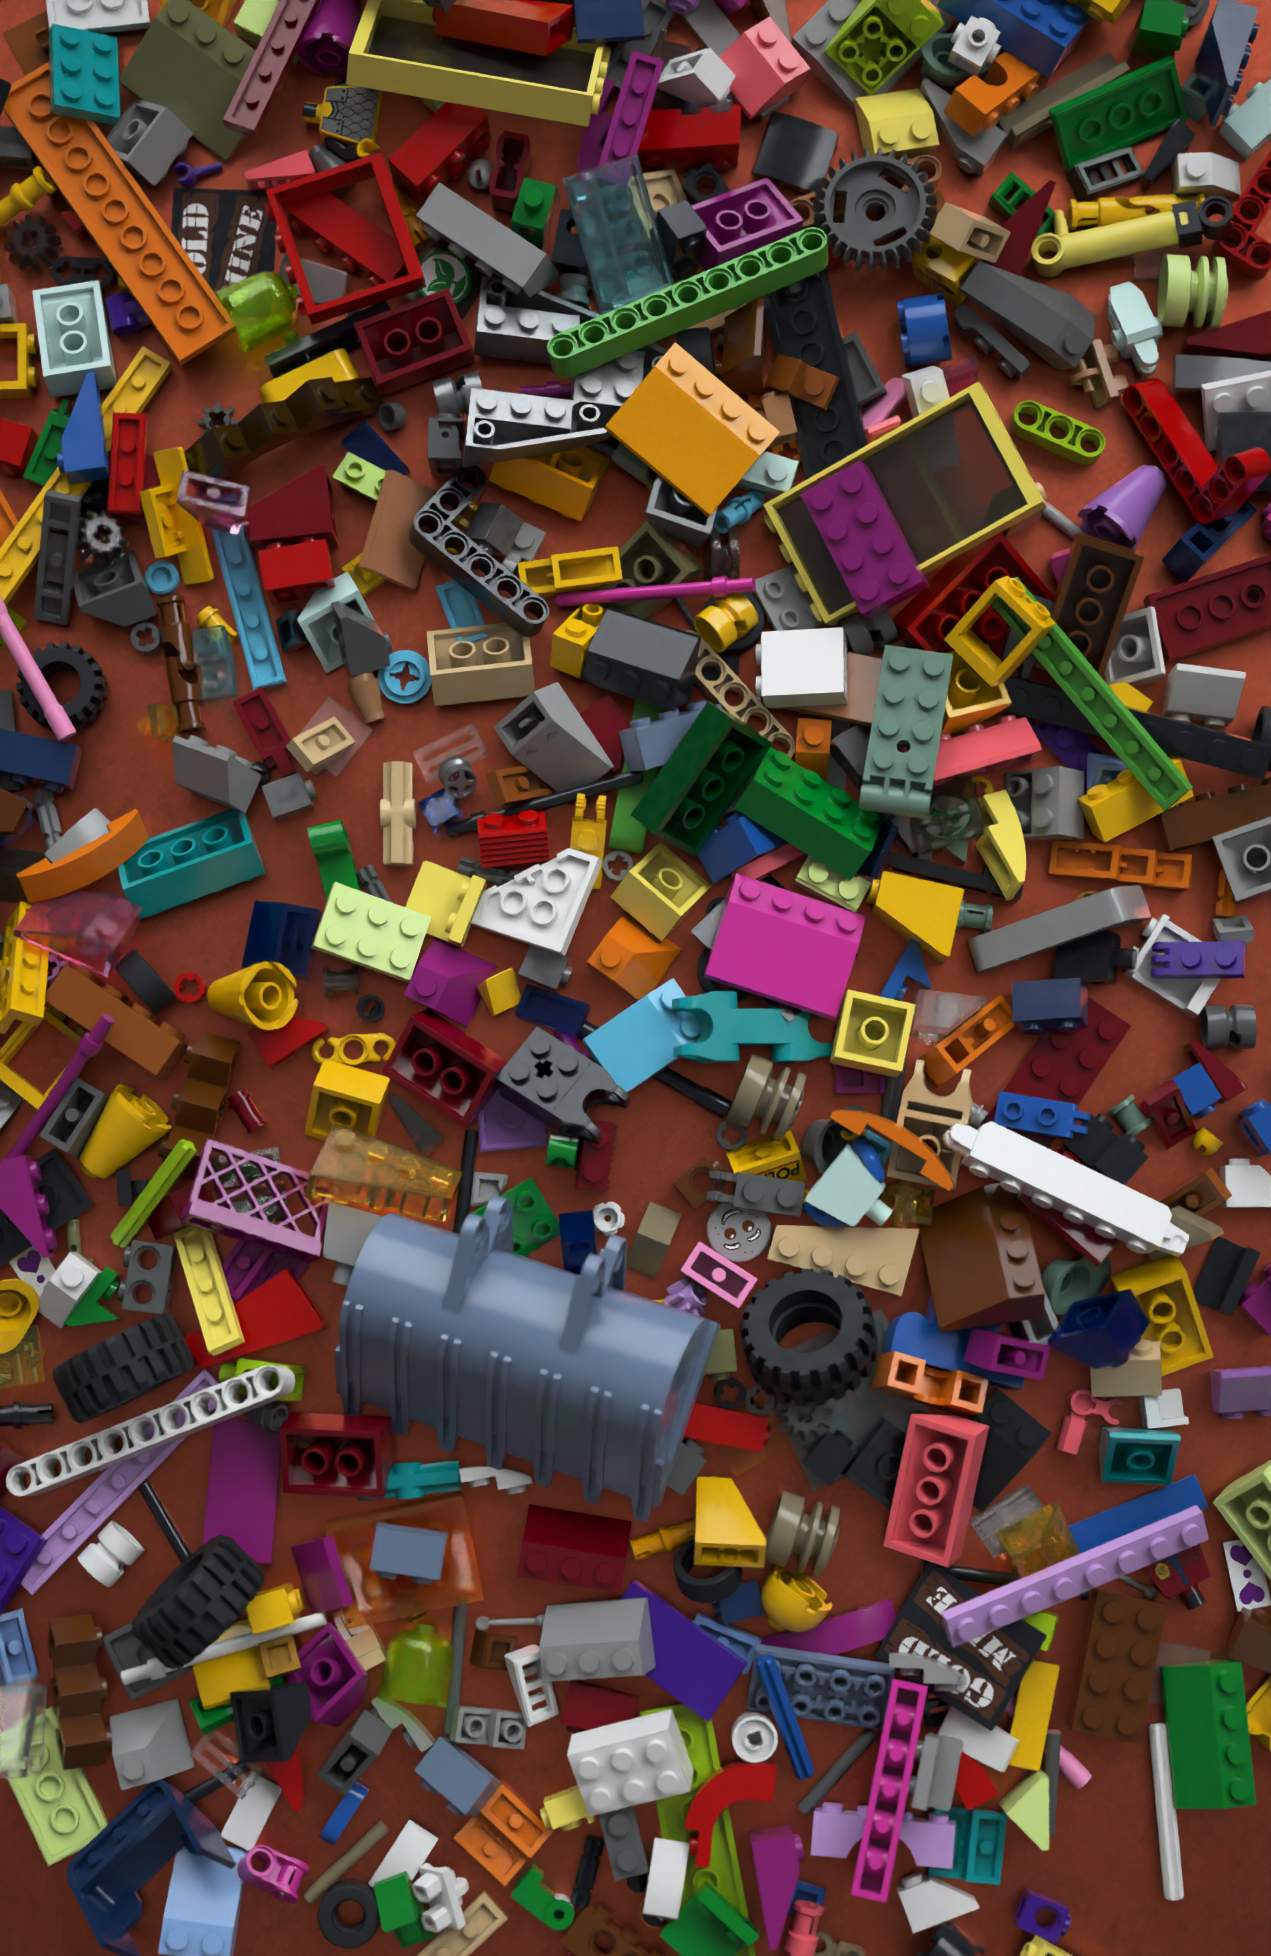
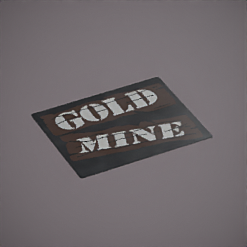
M174 188L171 232L232 318L271 319L276 221L269 222L264 207L265 203L270 202L267 192L258 190Z
M929 1562L875 1656L882 1662L889 1664V1653H911L938 1660L958 1670L966 1676V1683L955 1685V1691H935L934 1684L923 1683L924 1669H921V1675L904 1676L917 1684L928 1686L927 1691L992 1731L1046 1639V1634L1020 1619L953 1647L948 1640L941 1612L979 1597L982 1594Z

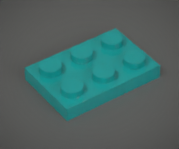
M52 23L49 30L51 113L117 126L120 119L117 37Z

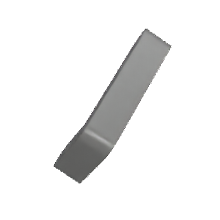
M1141 885L1119 886L968 939L967 942L977 973H981L1105 929L1137 924L1152 918Z

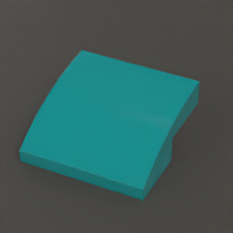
M951 1805L949 1811L932 1808L933 1813L948 1814L949 1820L956 1821L952 1869L926 1867L925 1873L928 1876L963 1879L965 1882L1000 1885L1007 1814L981 1808H973L967 1811L964 1806Z

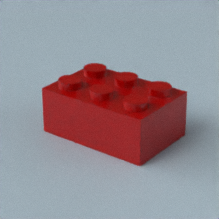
M445 102L388 159L393 183L422 208L439 182L445 186L451 179L453 181L458 180L466 171V164L474 156L478 158L487 151L490 146L489 141L491 140L488 115L478 107Z

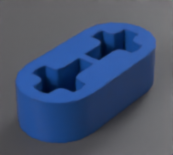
M357 1781L345 1794L318 1837L334 1846L369 1789Z

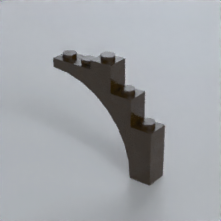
M332 377L307 380L285 400L259 404L237 424L212 427L184 452L194 495L208 492L220 481L241 467L292 440L339 422L378 413L379 407L384 402L372 377L334 382Z

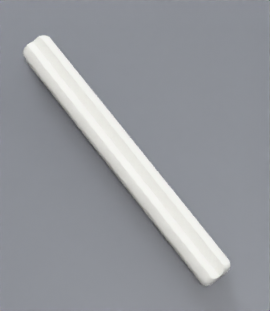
M1153 1723L1149 1725V1738L1163 1891L1166 1900L1177 1901L1184 1898L1177 1813L1173 1803L1166 1723Z

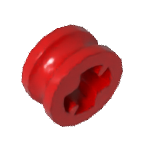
M187 972L177 978L174 990L177 997L184 1003L196 1004L205 997L207 986L204 979L199 975ZM188 980L191 983L196 980L198 981L199 987H196L199 992L195 996L191 994L183 995L182 990L186 988L182 985L185 981Z

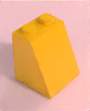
M886 871L882 872L879 879L873 878L867 897V903L873 904L871 913L908 941L911 939L917 941L919 949L936 962L944 963L949 958L964 889Z

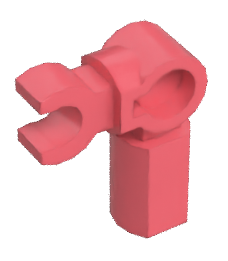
M1084 1389L1072 1390L1066 1397V1406L1070 1412L1069 1416L1064 1417L1056 1449L1079 1456L1088 1423L1085 1421V1417L1096 1418L1099 1415L1105 1423L1119 1425L1120 1420L1109 1416V1408L1113 1405L1124 1407L1125 1403L1115 1398L1102 1401L1101 1397H1092V1393Z

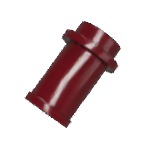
M244 1088L230 1096L227 1100L231 1104L228 1106L229 1109H234L245 1126L247 1133L250 1134L266 1124L267 1121L264 1120L252 1101L251 1096L253 1094L251 1092L248 1093Z

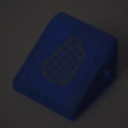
M445 788L418 802L420 809L434 832L464 816L455 799L446 792Z

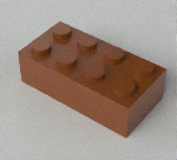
M65 964L47 990L45 1001L89 1031L93 1030L103 1014L110 1015L115 1022L103 1040L156 1076L167 1080L186 1052L188 1045L182 1042L185 1035L164 1021L161 1026L155 1024L154 1021L157 1016L136 1002L132 1007L125 1004L129 997L107 983L103 988L97 984L101 979L78 964L73 969Z

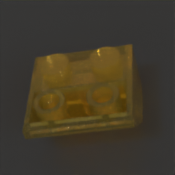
M1057 1501L995 1534L1016 1581L1081 1554Z

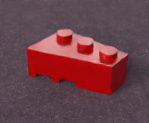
M741 104L731 105V112L712 113L711 107H700V114L690 115L682 114L681 109L650 111L638 149V162H642L649 167L678 164L679 167L685 169H692L697 165H707L708 163H711L715 170H728L731 167H737Z

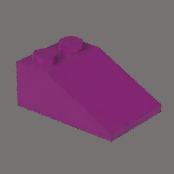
M768 177L692 205V208L708 228L699 262L705 271L785 238L799 229L804 222L802 217Z
M791 1825L749 1832L769 1951L777 1950L800 1872L798 1861L805 1860L800 1834H793Z

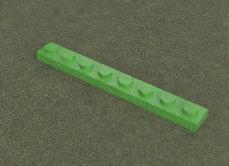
M1015 577L1016 580L1022 583L1018 577ZM1025 587V589H1026V592H1025V593H1026L1034 602H1038V601L1035 599V597L1030 593V591ZM999 595L992 602V606L1022 640L1032 628ZM1055 624L1031 652L1163 811L1169 809L1190 791L1193 786L1061 628Z

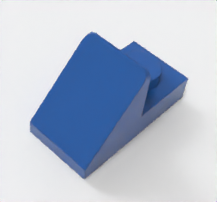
M911 939L908 942L879 995L880 997L901 1001L908 988L903 983L905 979L926 991L931 989L917 941Z

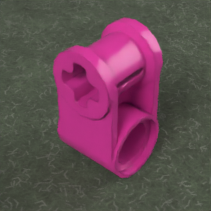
M257 1845L251 1848L240 1859L237 1866L238 1876L244 1883L258 1888L277 1900L286 1903L297 1902L299 1897L297 1893L302 1877L306 1876L310 1869L303 1861L286 1856L265 1845ZM251 1858L258 1859L262 1863L263 1872H257L252 1868Z

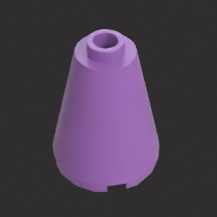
M1141 465L1082 507L1078 513V518L1082 516L1083 519L1080 528L1089 536L1136 549L1166 488L1163 472L1152 465Z

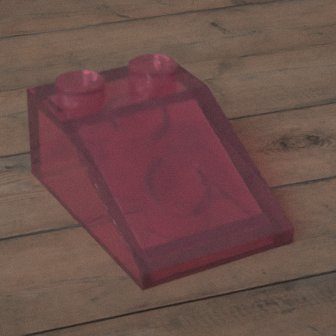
M72 891L52 899L34 902L15 928L13 935L108 977L135 937L143 907L112 893Z

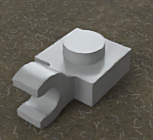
M523 522L502 565L512 574L516 575L518 562L533 561L546 538V532Z

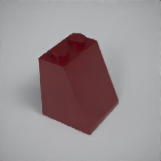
M325 465L313 468L247 507L248 518L242 519L244 537L248 540L249 547H254L258 557V551L266 550L265 546L268 544L283 542L286 543V546L299 544L300 539L317 536L320 540L326 539L329 548H338L332 483Z

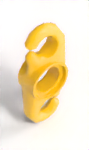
M385 1033L350 1034L339 1039L330 1037L327 1043L333 1048V1055L327 1058V1060L348 1066H359L366 1062L378 1063L381 1057L376 1054L374 1048L377 1043L384 1042L388 1046V1052L384 1055L383 1060L387 1062L396 1046V1042ZM318 1038L311 1047V1057L315 1063L322 1066L326 1058L321 1057L319 1050L325 1041L323 1038ZM352 1040L361 1042L364 1048L362 1056L356 1060H350L344 1054L345 1045Z

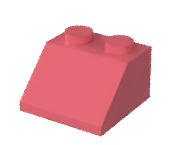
M770 17L745 31L719 56L736 75L729 86V94L737 104H741L742 111L749 119L754 118L799 90L810 70L808 64Z

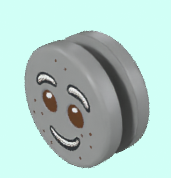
M727 1203L718 1205L710 1215L707 1223V1238L710 1246L715 1252L731 1262H746L756 1258L764 1251L771 1236V1224L766 1212L731 1207V1204Z

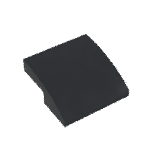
M773 111L771 112L751 174L761 179L768 177L778 187L787 185L804 194L816 192V189H822L821 178L826 176L839 133L813 122Z

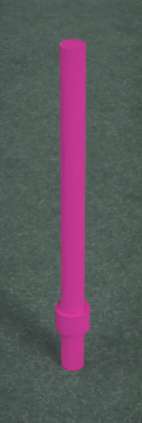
M727 576L713 577L712 581L557 593L556 602L558 607L702 595H713L714 598L729 597L730 593L753 592L756 590L755 578L729 580Z

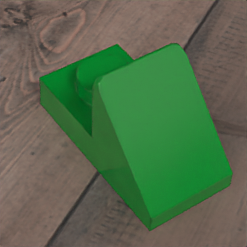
M106 1266L64 1323L69 1327L123 1320L102 1304L104 1299L110 1301L118 1292L120 1286L118 1280L122 1274L114 1268Z
M407 1871L374 1883L382 1929L384 1933L393 1930L402 1949L431 1939L435 1935V1932L424 1929L421 1917L426 1912L423 1903L415 1897L412 1889L413 1883Z

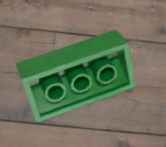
M1223 1658L1160 1666L1174 1808L1228 1809L1256 1805L1242 1662Z

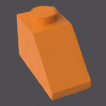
M798 718L795 729L796 747L793 761L805 769L816 772L822 780L827 781L832 720Z

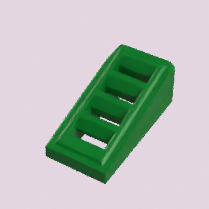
M1011 172L993 192L988 204L1006 219H1009L1017 211L1014 207L1021 198L1027 202L1036 193L1022 179ZM1010 190L1014 191V196L1007 202L1004 197ZM1047 206L1044 217L1047 220L1038 230L1035 239L1044 233H1051L1054 229V211L1049 206Z

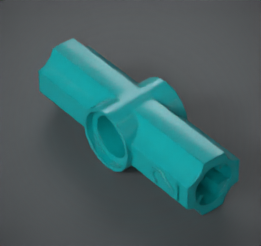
M459 1460L437 1461L422 1464V1461L392 1464L384 1498L394 1497V1500L425 1497V1494L462 1490ZM357 1497V1501H369V1500H380V1499H382V1498Z

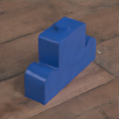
M931 1293L925 1317L917 1312H908L896 1316L888 1326L882 1354L897 1351L926 1360L925 1366L942 1371L960 1370L989 1379L988 1385L1009 1391L1021 1390L1024 1382V1377L991 1371L965 1362L964 1357L972 1328L939 1332ZM1001 1324L975 1328L1000 1333Z

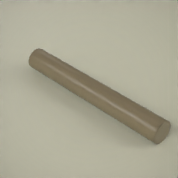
M381 1820L374 1825L303 1893L304 1898L310 1904H313L389 1832L388 1827Z

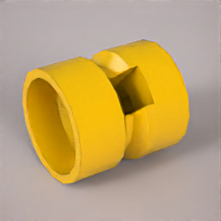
M730 593L729 597L718 598L714 603L715 606H708L694 618V626L697 633L716 652H723L737 640V635H744L758 623V615L754 606L742 593Z

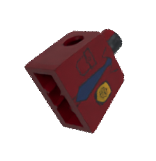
M1200 1544L1140 1568L1158 1592L1167 1600L1179 1594L1187 1610L1194 1609L1206 1601L1197 1585L1210 1576Z

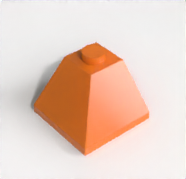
M625 912L590 956L587 966L633 999L639 1001L655 989L682 949L667 938L663 941L659 940L632 915Z

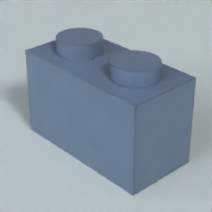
M378 1522L369 1570H376L377 1576L383 1578L397 1579L398 1574L412 1576L413 1582L432 1584L433 1579L440 1580L448 1533Z
M439 1736L414 1770L422 1777L420 1784L434 1795H437L438 1792L448 1799L445 1805L460 1817H463L464 1814L477 1817L502 1783L455 1742Z

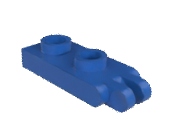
M999 1091L994 1123L1009 1130L1072 1140L1073 1134H1088V1127L1075 1125L1076 1120L1090 1122L1091 1114L1077 1111L1078 1105L1073 1103Z

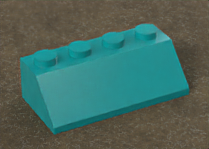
M233 808L149 838L133 856L118 867L123 892L136 920L147 916H155L166 909L187 904L199 897L220 892L224 888L243 881L253 880L257 876L265 874L261 855L246 813Z

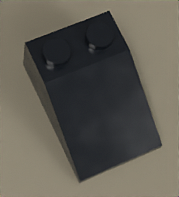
M995 1387L985 1397L982 1413L968 1417L969 1420L989 1426L972 1504L980 1512L986 1509L1052 1434L1001 1390Z

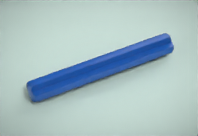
M771 1654L759 1656L756 1659V1669L795 1776L799 1780L810 1778L814 1774V1766L775 1658Z

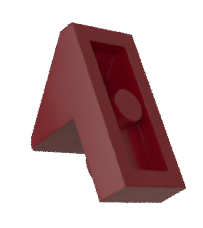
M1173 1080L1143 1097L1144 1101L1140 1103V1107L1146 1117L1152 1120V1127L1167 1149L1197 1132L1181 1091Z

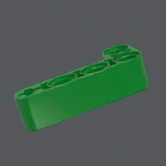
M342 820L307 828L312 851L318 863L326 900L334 882L361 891L350 843Z

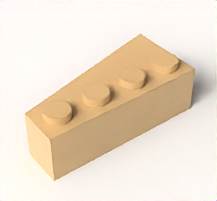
M776 1225L766 1260L799 1269H813L814 1273H820L821 1269L831 1271L835 1278L838 1275H842L848 1278L852 1284L895 1296H902L919 1229Z

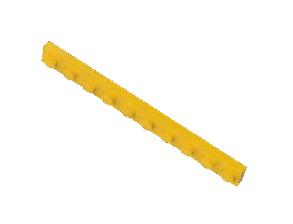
M144 346L101 405L108 459L111 456L113 412L141 413L172 370L171 362ZM58 467L0 548V596L5 605H7L39 559L44 495L47 490L82 497L92 482L69 484L66 474H60Z

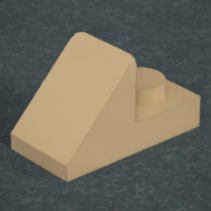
M334 716L292 738L286 748L307 772L312 771L317 775L352 747L356 741Z

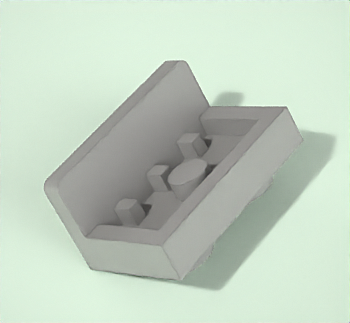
M929 1732L925 1736L924 1741L918 1740L914 1761L920 1762L918 1776H911L907 1795L913 1798L912 1808L925 1811L928 1807L945 1811L951 1809L963 1748V1741L961 1739Z

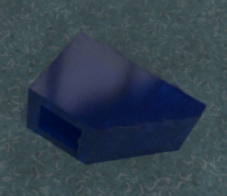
M593 1210L559 1214L564 1270L581 1275L590 1254L598 1256Z

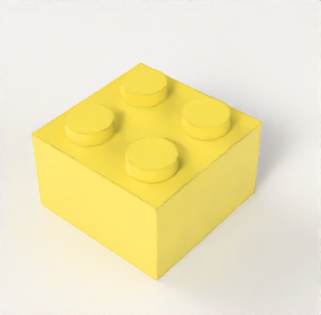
M847 990L842 998L829 1063L897 1078L903 1070L916 1004Z

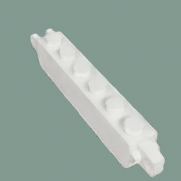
M992 1121L983 1124L977 1130L968 1125L964 1126V1124L955 1123L943 1135L944 1138L942 1140H944L945 1147L947 1146L948 1149L951 1148L952 1151L964 1156L961 1164L969 1167V1171L972 1174L982 1178L990 1177L1001 1182L1000 1186L1009 1192L1024 1193L1032 1197V1201L1036 1205L1043 1208L1053 1207L1063 1212V1216L1069 1221L1079 1224L1084 1222L1094 1227L1095 1232L1105 1238L1113 1239L1115 1237L1127 1243L1126 1247L1136 1253L1149 1254L1154 1250H1158L1178 1257L1185 1250L1190 1235L1170 1223L1172 1215L1168 1206Z

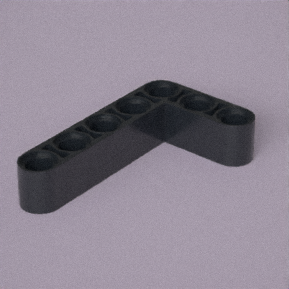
M461 467L416 514L409 532L410 543L516 632L525 637L536 636L542 630L549 615L548 604L455 527L478 502L486 484L485 472L480 467ZM462 482H469L473 484L475 488H467L462 484ZM441 505H450L454 511H447ZM419 527H428L433 533H424ZM446 548H453L460 555H451L446 551ZM472 570H480L485 576H476ZM498 591H505L512 598H503L499 595ZM524 613H532L538 620H530Z

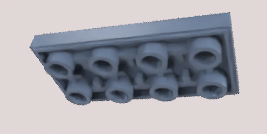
M756 1644L746 1710L773 1714L756 1669V1659L759 1656L771 1654L775 1658L796 1718L883 1731L895 1668H889L887 1663Z

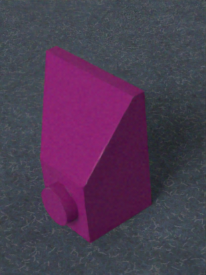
M435 937L418 963L403 995L406 999L468 1028L482 998L477 986L484 980L492 977L497 966Z
M329 1621L297 1652L302 1670L285 1676L289 1682H307L311 1716L315 1722L339 1727L362 1704L368 1674L334 1623Z

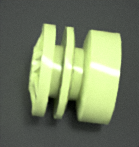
M1165 254L1160 269L1157 297V316L1161 326L1183 327L1188 312H1192L1194 327L1201 328L1206 315L1207 327L1218 328L1228 296L1225 258L1214 256L1209 269L1208 257L1200 256L1195 271H1191L1188 255Z

